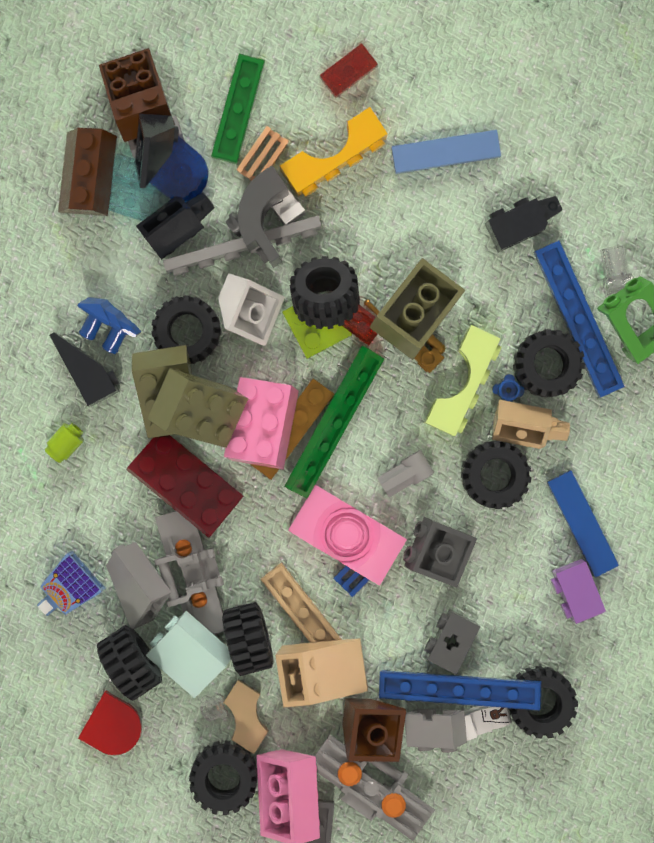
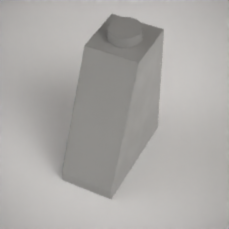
M136 542L127 546L124 544L119 545L111 552L112 556L106 567L129 626L132 629H136L155 619L172 592Z

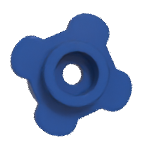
M511 374L506 375L500 384H495L492 388L493 393L504 401L513 402L517 397L524 395V388L519 386L515 381V377ZM507 388L511 389L510 393L506 392Z

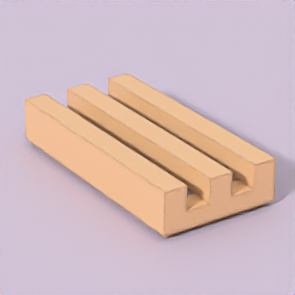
M266 126L236 169L237 172L252 181L255 178L253 174L276 141L281 144L262 171L275 164L289 141ZM268 135L272 137L263 149V151L261 152V154L259 155V157L256 159L250 170L246 171L245 168L248 166L252 158L255 156V154L257 153L261 145L264 143Z

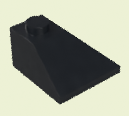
M139 114L134 164L140 188L147 187L172 154L173 143L178 142L179 129L178 126H174L172 116Z

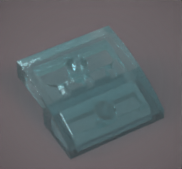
M117 153L113 167L109 211L143 221L157 210L169 169L161 167L147 187L140 188L134 164L135 158Z

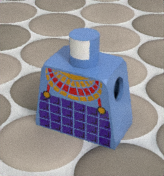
M71 551L63 557L40 586L47 596L37 606L46 616H49L57 608L66 615L100 594L106 588L79 557Z

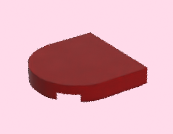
M105 691L78 739L105 754L121 755L131 750L138 742L142 733L141 719L137 710L132 705Z

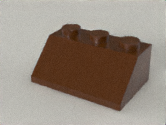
M76 128L67 132L58 207L59 213L108 216L117 141L116 135L99 128Z

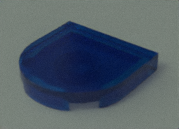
M178 136V142L173 143L172 154L150 181V184L167 198L182 197L186 202L201 194L205 189L208 181V167L204 158Z

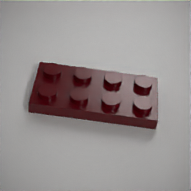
M170 435L153 437L126 469L208 538L212 536L244 497Z

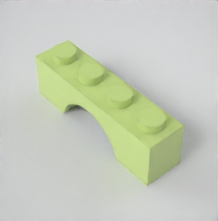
M473 325L468 327L457 350L467 364V381L462 390L455 396L444 399L436 398L424 421L425 424L451 436H456L457 432L460 434L463 432L468 419L464 418L468 408H474L479 398V395L476 394L479 384L484 385L490 374V370L487 367L491 360L495 361L501 351L502 346L498 345L500 338Z

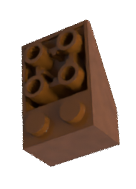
M149 48L99 65L113 116L124 142L137 138L139 114L172 116Z

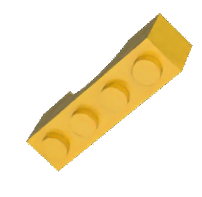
M371 107L347 121L348 140L338 154L320 159L309 156L301 151L280 165V171L297 197L302 194L305 197L312 194L318 189L317 184L325 179L327 182L335 179L341 174L339 171L346 165L353 167L363 159L361 155L369 150L374 153L385 145L384 140L387 139L388 133Z

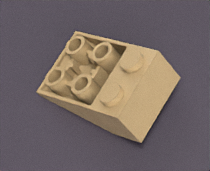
M361 638L282 645L275 655L283 707L313 705L368 691Z

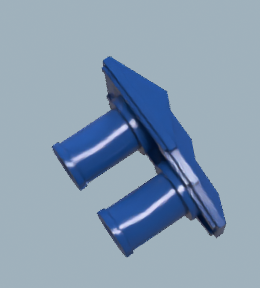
M88 297L77 305L88 313L79 331V334L84 338L94 340L102 323L112 327L105 342L102 344L103 349L112 354L118 353V349L126 335L136 337L141 333V330L107 299Z

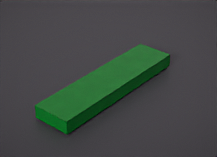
M239 53L213 147L212 158L238 165L265 60Z

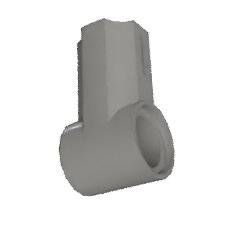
M419 450L403 459L401 464L383 473L377 479L387 496L391 497L411 484H418L434 474V471L423 452Z

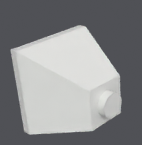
M228 273L218 298L225 329L266 346L285 297L249 279Z

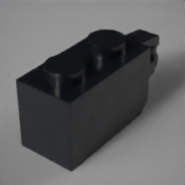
M204 193L197 195L187 202L182 197H173L136 225V227L162 260L202 230L204 226L201 221L215 207Z
M553 196L539 201L537 198L529 201L528 197L515 202L513 204L514 209L505 212L504 208L491 213L489 215L490 220L485 223V226L497 252L499 253L542 233L548 224L547 220L562 211L558 198Z

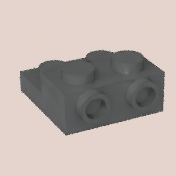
M424 517L422 522L419 521L414 527L413 534L416 538L412 547H407L404 552V566L416 573L457 588L477 538Z

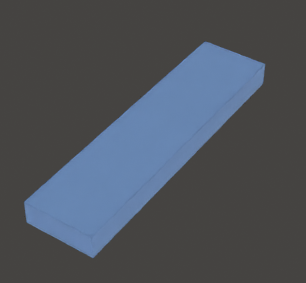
M497 130L391 147L395 174L501 157Z

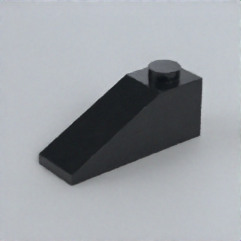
M55 332L49 335L87 406L92 407L120 392L117 387L120 381L113 370L109 371L108 368Z

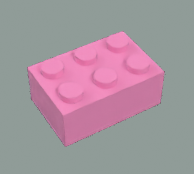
M240 377L237 392L249 399L229 444L225 448L224 457L236 462L284 470L299 391L292 385Z
M284 749L256 755L261 836L283 843H306L319 839L320 820L316 756Z

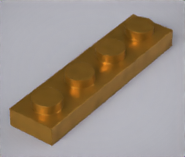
M314 378L297 399L286 459L334 395L333 392ZM250 464L271 480L279 470L277 468Z

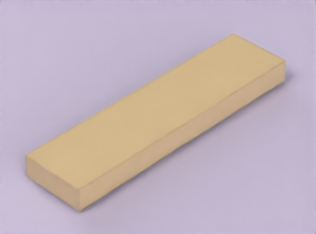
M282 562L260 579L310 643L342 640Z

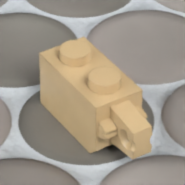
M504 400L498 401L493 420L492 440L538 449L545 447L547 440L567 441L570 433V423L553 417L551 409Z

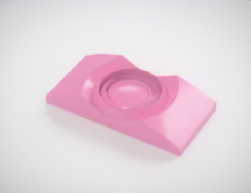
M317 485L314 486L308 499H306L288 529L294 535L379 586L407 541L406 538Z

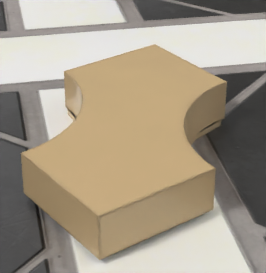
M238 679L223 703L230 708L235 718L236 727L231 740L254 754L269 730L261 723L257 714V701L261 693Z

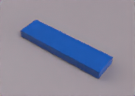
M572 470L547 481L593 576L596 578L618 567L619 564Z

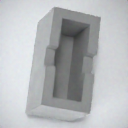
M415 709L406 713L405 731L407 747H418V751H430L434 748H441V752L450 753L457 751V747L467 743L464 710H443V715L436 714V709Z

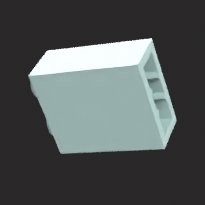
M185 611L179 618L174 616L164 628L167 631L164 634L159 631L149 643L152 648L146 656L195 698L228 665L231 657L228 647L190 613Z

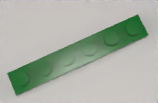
M361 346L284 487L308 499L382 365L383 357L369 348Z

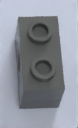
M449 609L447 614L442 613L436 625L439 630L435 638H429L424 651L427 652L426 658L428 661L457 675L481 626L477 622ZM454 634L456 643H450L447 646L445 637L450 638Z

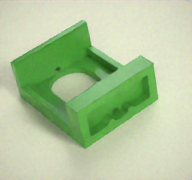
M641 276L628 281L622 290L608 296L603 304L597 307L599 312L607 316L625 347L622 348V351L626 357L637 364L654 353V325L637 337L626 318L628 305L636 299L645 300L654 314V285L651 281Z

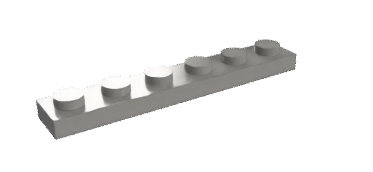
M318 215L266 230L264 233L271 244L276 243V246H283L291 243V238L302 236V239L318 235L317 231L321 230V222ZM243 238L166 259L163 260L168 274L173 273L174 276L188 273V268L199 265V269L215 265L214 260L224 258L225 261H231L240 258V253L249 250ZM258 246L250 251L251 254L257 253L256 250L260 247Z

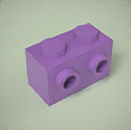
M580 559L552 571L554 578L550 580L556 594L561 593L564 603L560 605L566 619L571 618L577 624L606 612L586 561Z

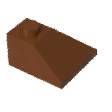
M345 698L342 726L347 760L400 762L406 709L374 699Z

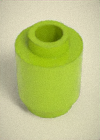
M63 423L48 440V446L44 449L45 452L58 463H61L64 459L68 460L83 443V431L73 423L70 425Z

